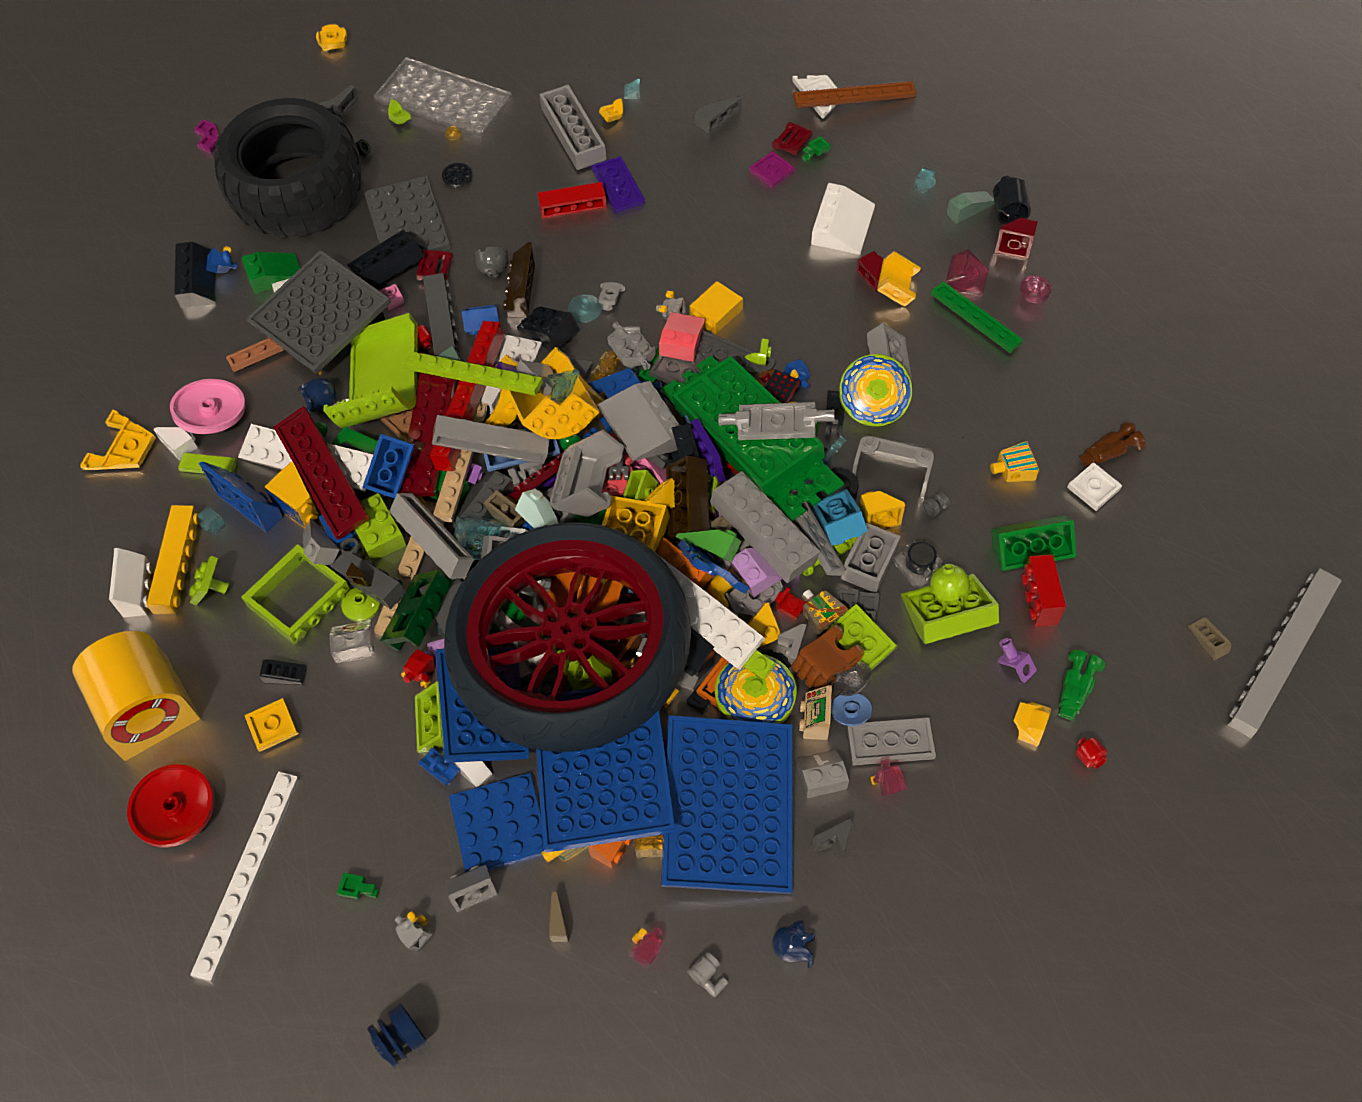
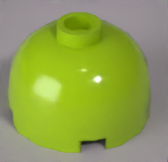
M945 564L937 568L930 578L931 594L937 595V599L943 601L959 600V596L963 594L965 596L968 595L970 584L967 573L961 567L953 564Z

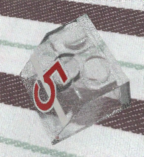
M371 620L331 628L329 634L330 651L336 664L376 656Z

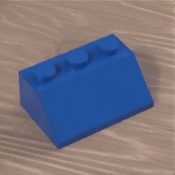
M380 434L363 488L395 498L396 494L400 491L415 445Z

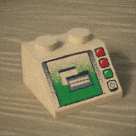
M825 686L806 692L805 700H801L800 712H804V719H800L799 731H803V739L828 740L832 686Z

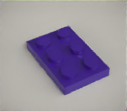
M697 418L691 421L697 451L702 453V459H707L708 471L711 477L715 476L718 483L725 480L719 453Z

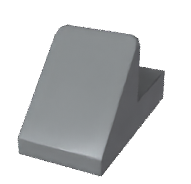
M807 624L798 625L778 636V644L787 647L785 656L788 658L790 666H792L801 650Z

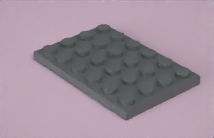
M427 175L364 191L379 244L404 229L415 239L422 253L423 250L444 251L451 249Z
M702 330L694 362L659 355L649 371V376L655 377L667 384L673 380L685 383L686 380L682 377V374L688 370L692 373H699L700 370L696 365L712 355L719 363L732 356L757 380L762 371L773 370L776 360L767 357L766 366L755 365L748 361L745 356L757 352Z

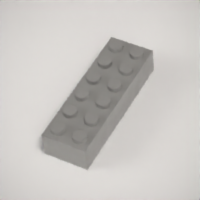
M565 85L539 94L541 109L576 170L605 161V145L570 86Z
M742 471L713 490L710 503L786 583H789L816 563L821 551Z

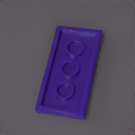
M621 156L591 165L597 181L603 184L605 196L614 213L645 204V199Z

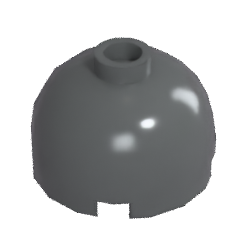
M485 247L486 251L482 252L481 249L477 250L474 253L476 267L481 273L493 278L506 270L508 265L507 250L504 252L502 247Z

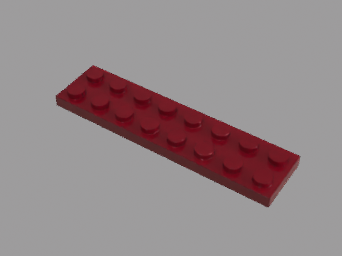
M420 372L416 391V405L413 408L407 443L413 444L415 447L399 493H413L415 496L436 495L440 470L435 469L430 457L434 446L432 444L434 425L437 415L446 416L454 395L456 379Z
M304 406L273 426L335 538L340 540L370 519L314 420Z

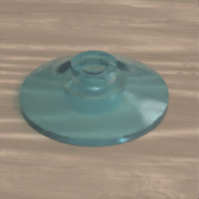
M592 295L576 296L568 304V313H571L577 322H591L598 318L602 311L601 303Z

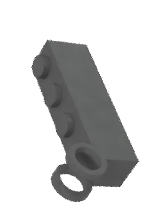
M347 538L341 543L340 551L342 554L330 567L346 582L391 610L406 593L401 586L403 584L401 580L395 576L393 578L390 577L382 568L377 569L371 561L367 560L365 562L363 560L365 551L359 546L355 538ZM350 542L355 543L354 547L344 551L346 544ZM351 562L365 574L372 584L371 587L354 585L346 575Z

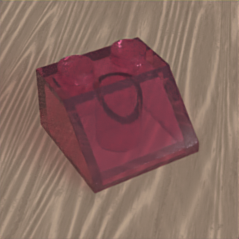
M967 249L952 256L946 282L960 293L983 296L989 270Z

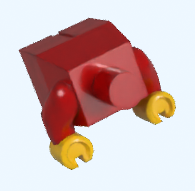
M416 649L403 666L401 675L404 677V681L410 683L412 680L417 682L422 680L420 685L427 688L431 684L428 674L434 671V657Z

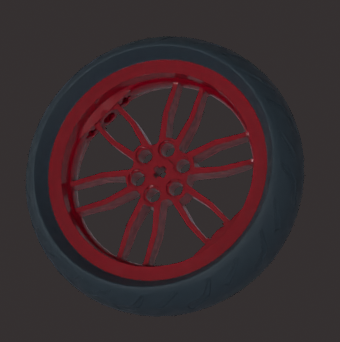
M577 522L557 523L534 528L510 538L491 550L472 568L457 590L449 609L444 637L445 659L450 679L461 701L472 715L491 731L513 743L531 749L551 752L580 751L605 745L626 736L647 722L661 709L677 686L685 668L690 647L691 620L688 605L677 578L659 555L647 545L626 533L602 525ZM575 572L570 583L566 605L564 607H557L545 588L537 581L557 574ZM587 574L597 578L593 589L581 604L577 603V593L583 576ZM606 579L623 584L640 600L614 605L590 614L600 599ZM530 586L544 600L548 608L541 612L525 603L517 593ZM509 600L527 617L540 625L513 628L490 634L496 617ZM639 612L646 613L647 621L621 626H603L618 618ZM648 632L645 648L638 661L630 670L611 652L595 642L624 639ZM511 642H531L518 649L489 656L488 647ZM544 654L534 670L526 692L508 687L494 670V667L519 663ZM592 655L612 666L623 677L609 686L592 668L588 659ZM577 660L589 678L602 691L580 699L559 701L565 687L569 663ZM554 664L559 665L558 676L551 696L546 697L536 693L541 681Z

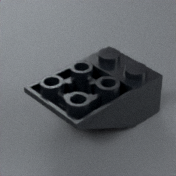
M542 306L535 308L533 313L524 318L517 326L518 330L534 341L542 342V346L549 350H553L555 347L561 348L580 330L571 313Z

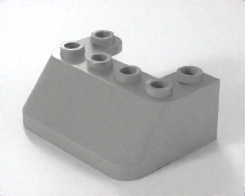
M604 430L569 446L562 455L549 505L557 511L586 517L607 509L611 504V495L608 492L602 493L608 467L621 461L624 446Z

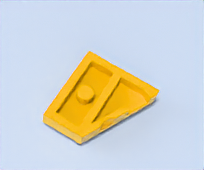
M764 602L756 615H753L748 621V625L765 638L758 648L777 640L781 634L768 602Z

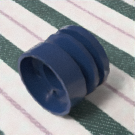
M401 1003L388 1012L391 1020L389 1025L380 1018L377 1020L382 1029L378 1032L373 1024L367 1027L374 1047L381 1057L390 1063L393 1068L399 1065L395 1054L398 1053L404 1061L407 1059L404 1047L408 1046L413 1052H417L427 1044V1040Z

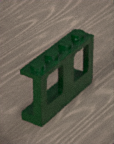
M439 569L414 575L380 641L394 651H399L405 641L420 647L453 580ZM429 583L425 593L422 595L419 588Z

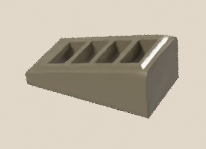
M1206 617L1188 626L1213 660L1230 652L1232 643ZM1204 626L1206 627V629H1204V630H1202V631L1199 630L1200 628H1202V627H1204Z
M552 892L549 937L552 942H568V934L559 895L557 892Z

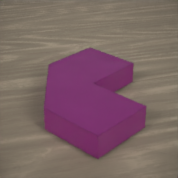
M203 119L194 129L196 134L203 136L197 146L201 150L212 153L216 149V142L219 138L216 124Z

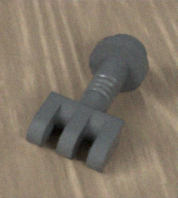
M625 448L623 449L621 461L616 466L609 467V480H614V474H616L617 480H621V473H624V480L629 479V467L623 466L624 454L627 453Z

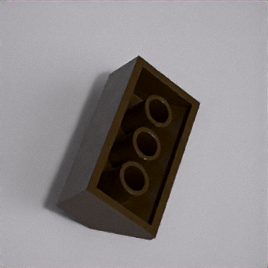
M532 242L526 243L514 252L513 259L509 262L511 273L507 275L509 286H506L505 294L507 299L503 302V308L507 311L508 317L526 318L529 315L535 272Z
M686 456L666 467V480L671 478L674 480V507L668 509L670 515L668 521V540H679L676 538L677 533L708 531L710 529L707 459Z

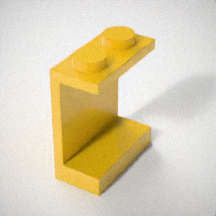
M893 251L883 259L877 291L905 307L916 297V293L909 289L912 276L919 272L921 267Z

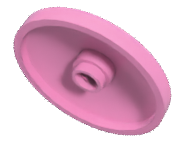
M203 379L189 383L179 389L170 402L171 416L176 425L185 431L196 434L217 433L230 428L242 418L246 408L242 391L233 383L220 379Z

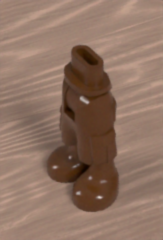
M1126 421L1120 425L1119 431L1107 433L1100 440L1085 449L1084 453L1079 455V459L1085 467L1090 466L1093 462L1098 465L1127 453V448L1131 446L1137 451H1142L1146 448V441L1140 430L1136 431V426L1132 422Z

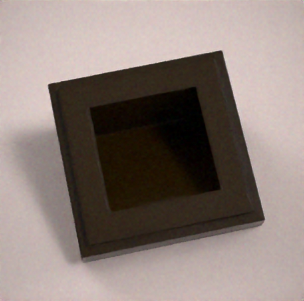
M351 562L346 572L354 585L371 587L372 584L365 574Z

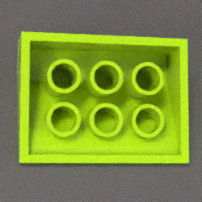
M974 574L968 575L970 584L968 595L965 596L963 594L956 601L937 599V595L931 594L930 586L901 593V598L915 630L924 644L999 624V604Z

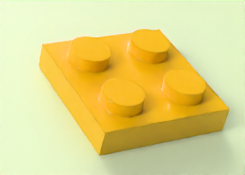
M283 698L244 715L259 752L298 735Z

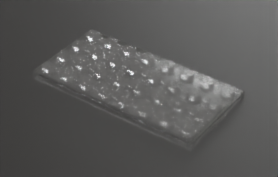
M405 57L373 97L374 101L389 106L391 99H394L401 105L402 109L410 114L482 138L512 99V93Z

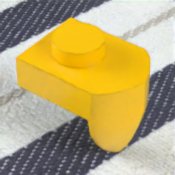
M616 99L613 104L600 107L599 113L607 122L622 118L624 111L622 99Z

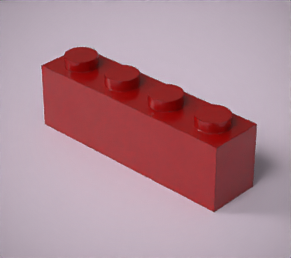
M602 182L537 193L542 218L607 208Z

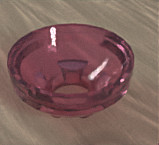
M1031 275L1025 277L1020 284L1021 296L1030 303L1044 302L1052 292L1051 283L1042 276ZM1029 293H1037L1038 297L1033 298Z

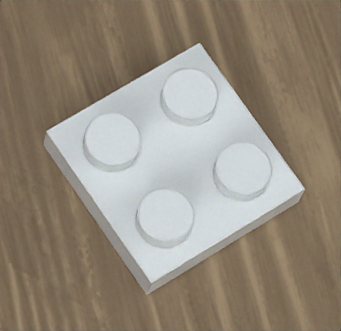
M1093 462L1073 479L1067 488L1097 511L1119 492L1123 485Z

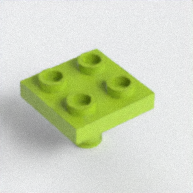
M210 556L207 561L202 562L200 568H197L194 579L197 580L194 585L192 584L188 594L191 596L189 603L197 605L206 595L208 589L222 594L226 592L229 583L212 578L218 558Z

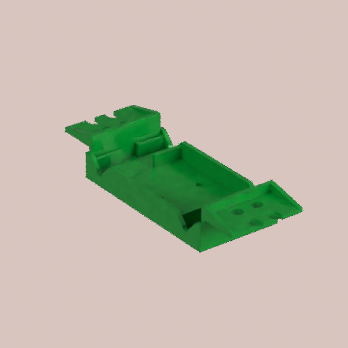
M711 355L696 365L700 370L699 373H692L688 370L682 374V377L686 380L685 383L673 380L660 389V392L681 417L687 415L690 422L697 418L699 419L719 454L738 473L742 471L791 522L806 513V510L801 506L802 503L809 502L814 507L821 502V499L816 495L819 491H823L829 496L844 485V482L822 462V459L825 458L824 444L816 436L815 438L738 440V427L736 425L719 426V414H734L739 411V405L780 403L732 356L719 363ZM808 479L813 480L812 484H805L804 482ZM792 490L798 491L797 495H790L789 493Z

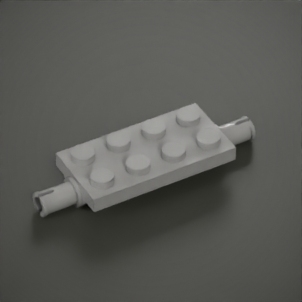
M815 402L739 405V411L734 414H719V426L736 425L738 427V440L815 438L817 422H835L834 409L817 410Z

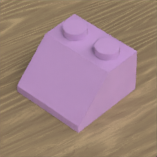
M746 548L736 554L731 563L732 569L740 580L750 587L748 590L753 597L783 579L754 548Z

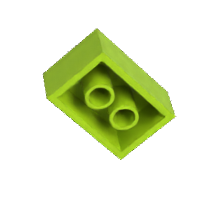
M379 493L361 501L370 519L358 526L354 531L371 562L373 563L405 547L406 543L402 533Z

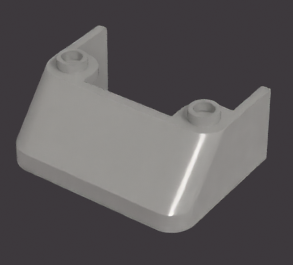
M867 434L860 440L852 470L855 477L863 453H871L927 467L920 496L924 498L935 453L930 447L875 434Z

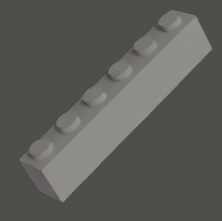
M437 415L432 444L544 464L548 455L549 439L524 430Z
M397 493L389 511L395 520L403 526L405 531L413 537L415 542L423 548L425 553L433 559L435 564L450 579L466 578L474 558L413 493Z

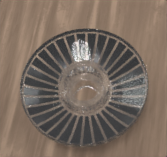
M859 661L850 670L837 674L834 683L835 690L842 696H852L862 691L871 677L869 666Z

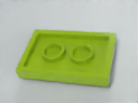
M857 604L827 629L828 631L835 625L843 629V637L838 644L844 650H849L855 645L862 647L865 653L858 664L863 663L865 666L867 665L870 671L897 648V645Z

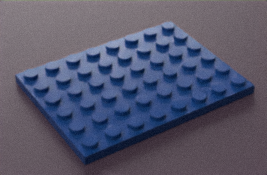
M599 687L562 692L559 701L588 697L602 690ZM659 711L633 732L605 745L571 752H551L536 749L543 849L545 853L676 832Z
M669 715L667 720L666 764L676 832L663 834L661 887L792 894V724Z

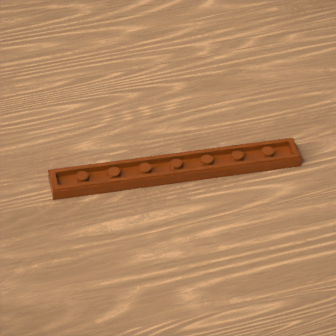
M913 81L793 92V99L796 108L911 98L916 97L917 92Z

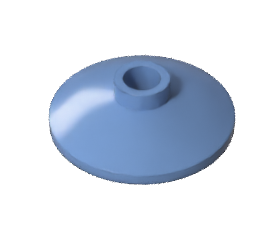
M858 693L851 696H843L841 694L831 704L833 718L847 726H857L865 723L872 713L870 701Z

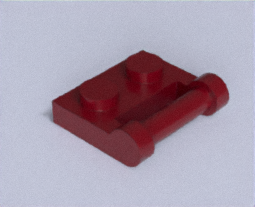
M788 122L785 130L777 139H774L771 145L776 150L782 149L797 156L812 137V131ZM790 133H792V134L790 135V137L786 140V142H784V140L786 139V137H787Z
M423 250L424 257L421 258L416 274L417 280H423V276L443 273L444 279L448 280L447 273L454 255L446 251ZM440 259L444 260L441 273H436Z

